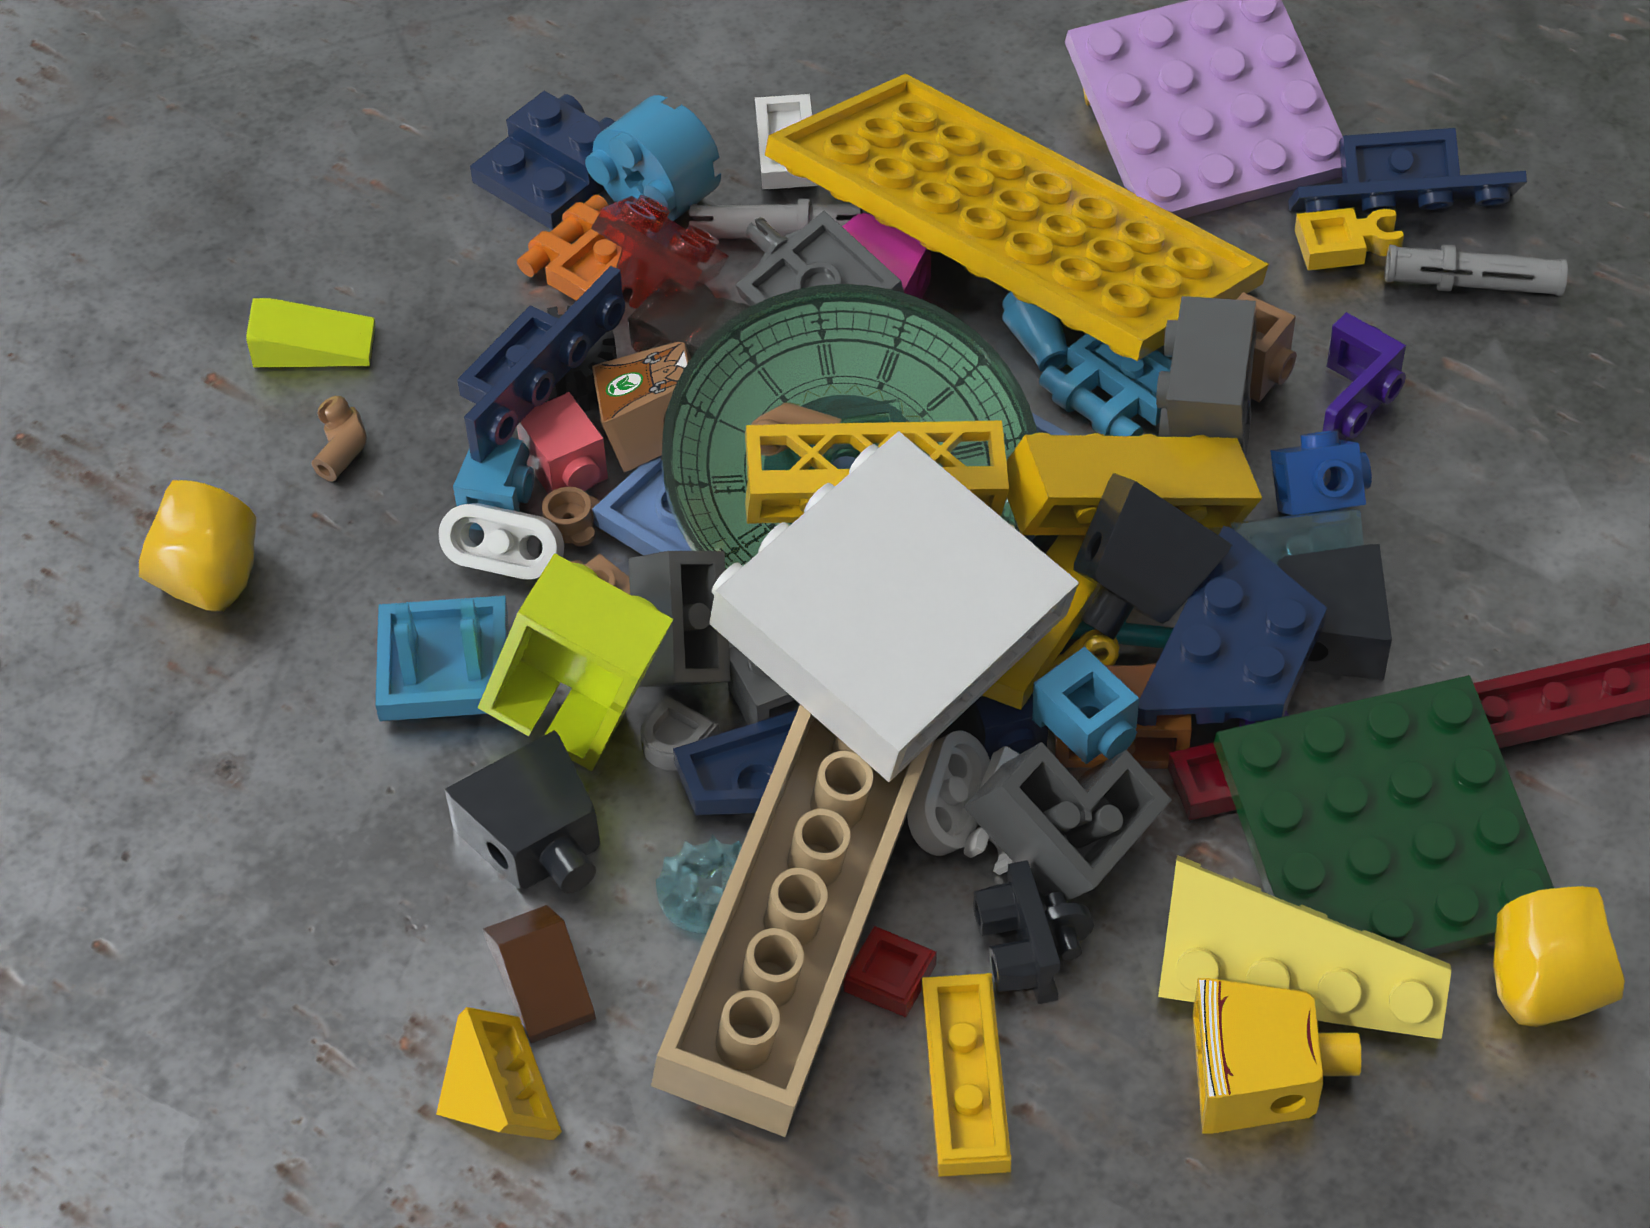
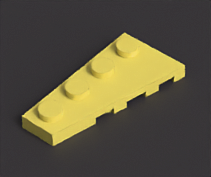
M1177 855L1158 997L1195 1002L1198 978L1305 991L1314 997L1317 1021L1442 1039L1452 971L1449 963L1369 931H1359L1329 919L1324 913L1302 904L1299 907L1264 893L1259 887L1234 877L1233 880L1200 867L1201 864Z

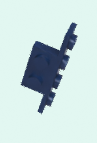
M1456 128L1343 135L1339 141L1343 183L1298 186L1289 198L1288 205L1289 211L1306 210V213L1362 206V211L1365 214H1371L1380 209L1396 210L1397 204L1419 202V209L1438 210L1454 205V200L1474 198L1477 206H1494L1509 202L1510 196H1513L1527 183L1526 171L1460 175Z
M610 266L560 318L530 305L457 379L460 396L476 404L464 416L471 459L482 463L498 445L505 444L513 435L516 426L535 406L542 405L548 399L553 387L572 368L581 365L594 344L607 331H611L618 326L625 313V300L623 299L621 272L619 269Z

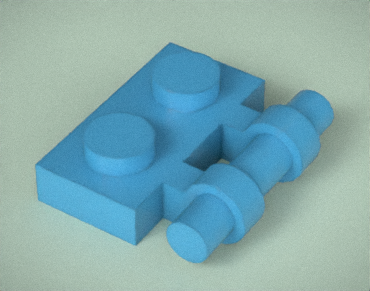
M1086 334L1068 347L1067 365L1072 367L1073 370L1068 374H1064L1056 367L1049 366L1041 374L1039 385L1052 393L1053 402L1065 411L1073 412L1076 410L1089 419L1095 432L1104 436H1141L1144 432L1143 428L1130 419L1138 413L1155 426L1160 423L1162 408H1157L1156 404L1158 377L1160 371L1171 370L1172 360L1155 350L1139 361L1114 353L1107 344ZM1099 386L1112 395L1113 398L1108 402H1104L1090 391Z

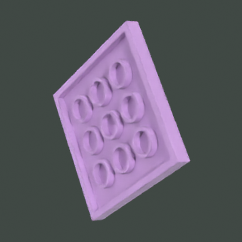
M1187 0L1068 30L1065 39L1067 50L1124 187L1135 193L1136 196L1142 197L1185 219L1291 191L1298 186H1310L1342 177L1339 141L1342 138L1341 131L1282 0Z

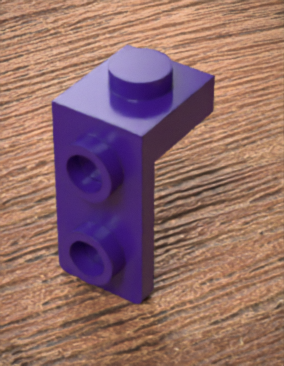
M1347 312L1332 325L1326 365L1331 370L1353 381L1325 411L1322 431H1338L1339 440H1345L1347 437L1350 439L1356 438L1365 428L1370 415L1382 403L1388 405L1395 400L1403 388L1406 374L1402 372L1406 345L1383 333L1377 327L1369 325Z

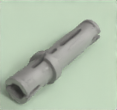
M798 199L797 205L692 204L689 215L693 217V221H689L691 241H698V239H749L746 236V229L751 222L756 226L755 219L759 217L764 218L783 237L802 229L822 211L828 213L837 223L843 226L857 214H862L863 210L854 204H811L810 199Z
M1389 245L1385 265V281L1436 284L1439 291H1451L1452 286L1563 296L1567 282L1568 265L1567 260L1562 258L1556 260L1457 252L1455 245H1442L1440 250Z

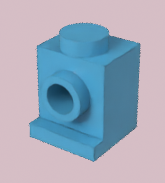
M511 437L505 444L498 445L482 463L471 459L469 449L453 485L456 506L480 503L520 512V503H527L529 501L534 486V470L532 467L527 466L530 451L527 445L523 443V440ZM473 523L470 529L483 531L482 527L477 523Z
M1084 646L1034 682L1032 720L1040 728L1046 725L1085 764H1088L1101 753L1107 759H1112L1117 754L1127 750L1136 737L1137 731L1135 728H1137L1139 697Z

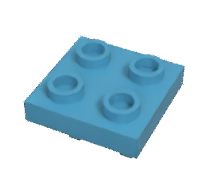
M506 596L378 604L375 706L379 721L487 714L477 707L508 637Z

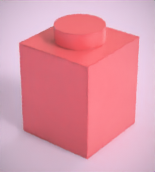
M570 392L534 407L517 425L519 440H523V443L527 445L530 451L527 465L533 468L534 475L548 494L561 487H576L586 491L593 485L608 479L603 437Z

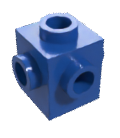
M1322 431L1300 435L1301 446L1270 450L1277 511L1290 515L1309 513L1310 522H1327L1347 518V507L1366 505L1365 489L1371 487L1372 473L1369 458L1365 452H1360L1358 442L1339 440L1338 431Z

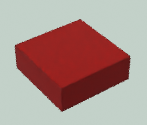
M874 926L846 974L843 982L844 992L906 1018L922 991V977H930L936 966L937 951Z

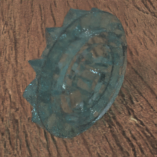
M712 834L708 842L693 846L685 840L681 851L674 857H664L662 872L659 878L656 879L659 905L671 922L689 932L707 934L742 848L740 841L732 845L722 844ZM722 870L723 888L712 885L706 892L702 891L699 894L697 877L709 879L715 872L719 873Z

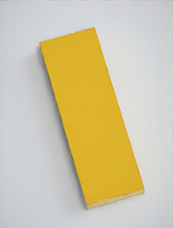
M992 973L922 977L938 1176L1011 1172V1152Z

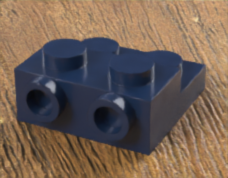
M544 90L506 119L508 137L470 165L472 182L553 230L563 221V213L577 202L584 204L593 195H598L605 189L603 185L597 183L590 176L585 165V159L593 152V143L597 135L615 121L608 117L597 121L585 114L583 107L573 96L564 94L557 98Z

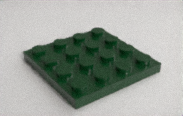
M1470 675L1218 731L1216 733L1213 744L1264 891L1269 895L1299 907L1302 904L1326 914L1329 919L1359 931L1366 930L1426 955L1435 956L1495 941L1497 915L1506 904L1520 896L1538 890L1554 888Z

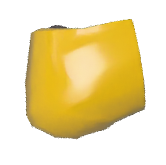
M172 480L164 493L157 515L144 540L139 557V577L184 602L204 610L224 611L247 586L254 564V542L257 527L255 514L250 507L237 497L220 488L195 481Z
M1576 886L1538 890L1516 898L1500 910L1497 915L1493 961L1497 995L1505 1009L1519 1025L1539 1027L1571 1020L1613 1004L1623 998L1625 977L1610 934L1603 900L1598 888Z

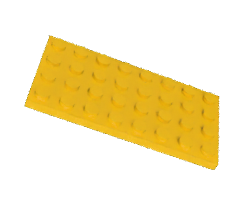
M906 73L768 135L765 156L785 166L789 173L807 178L830 191L834 198L854 204L872 214L879 223L901 230L919 240L926 249L948 256L966 266V269L971 274L995 282L1013 292V295L1018 300L1042 308L1060 318L1061 322L1067 327L1083 331L1107 344L1114 353L1136 361L1164 345L1167 321L1178 320L1182 296L1237 300L1243 292L1247 294L1263 284L1269 266L1268 263L1154 203L1136 196L1135 193Z

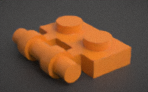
M596 194L584 204L577 202L562 215L563 221L552 231H541L528 243L529 250L517 259V265L529 277L534 276L544 267L547 284L577 301L610 266L620 270L621 281L628 277L666 244L664 227L623 204H619L606 215L610 209L609 205L603 197Z

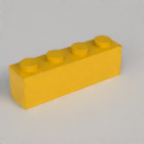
M1042 432L1024 435L1006 461L1009 482L1007 499L1022 535H1086L1107 483L1113 473L1137 481L1217 535L1220 534L1223 525L1236 531L1262 500L1259 488L1237 438L1208 437L1206 435L1157 437L1153 434L1141 436H1104L1099 433L1089 435H1051Z

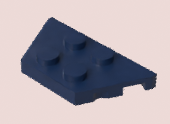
M1223 525L1219 536L1233 546L1188 598L1139 699L1137 724L1156 726L1158 715L1196 714L1197 724L1224 723L1232 718H1243L1248 721H1267L1283 717L1325 624L1327 607L1233 528Z

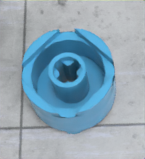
M653 95L642 101L597 135L593 143V152L586 157L585 165L590 176L597 183L604 186L617 205L623 204L665 228L687 212L692 204H697L719 186L721 173L715 176L713 162L720 157L717 146L709 131L691 110L682 104L673 109L661 103L668 97Z

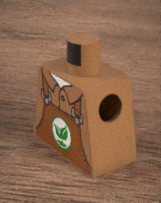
M674 342L592 366L601 422L624 472L662 455L663 432L672 398L684 374L693 363L688 349L683 342Z

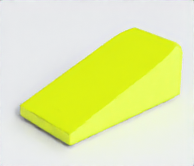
M253 298L246 339L253 368L370 366L376 323L374 317L278 299Z

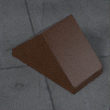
M548 905L483 928L485 939L518 1016L521 1019L530 1044L596 1019L565 921Z

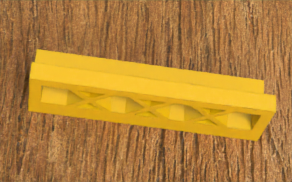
M1002 420L746 425L745 442L748 475L745 499L747 524L795 522L804 514L808 501L818 489L826 483L836 486L849 475L850 469H838L822 456L833 444H851L859 452H862L873 443H880L878 445L880 448L898 431L930 455L936 463H940L943 466L942 468L1001 516L1009 491ZM988 441L990 466H966L950 452L960 442ZM810 444H816L813 448L809 446ZM760 445H786L799 455L801 459L790 470H762Z

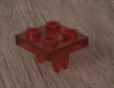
M639 195L638 199L630 196L602 208L591 227L592 230L622 248L616 268L621 272L622 290L624 291L625 287L628 289L632 288L633 290L629 300V305L633 309L642 306L646 300L651 301L655 299L671 279L691 291L718 276L729 257L717 249L719 241L714 236L693 225H689L686 230L667 218L670 211L664 205L645 195Z

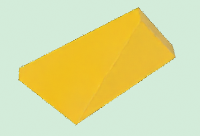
M466 1007L458 1015L436 1115L496 1132L554 1140L562 1132L520 1017Z

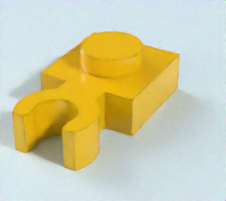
M1353 208L1297 214L1294 231L1307 270L1361 265L1365 263L1366 252L1370 251L1379 256H1387L1389 245L1402 247L1404 240L1403 231H1394L1397 216L1395 210H1376L1369 214L1367 218L1362 219L1356 218Z

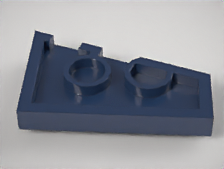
M798 710L673 748L674 764L695 815L756 813Z

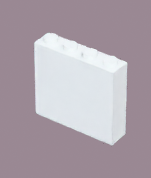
M898 431L880 448L872 444L864 449L853 462L849 475L836 486L826 483L818 489L808 501L804 514L790 526L782 522L774 527L762 541L758 550L759 553L744 566L739 562L734 563L720 575L712 588L714 600L709 624L883 778L890 782L1067 615L1079 582Z

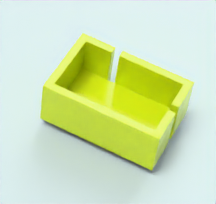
M554 553L516 615L477 708L521 733L530 736L560 683L567 685L572 689L545 735L555 730L560 736L571 760L592 771L625 715L673 618L658 611L647 599L629 595L602 580L589 567L580 563H572Z

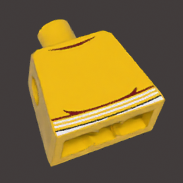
M1210 978L1197 979L1193 1025L1202 1134H1213L1310 1118L1318 1110L1323 1076H1360L1361 1043L1359 1034L1318 1033L1315 1000L1308 992Z

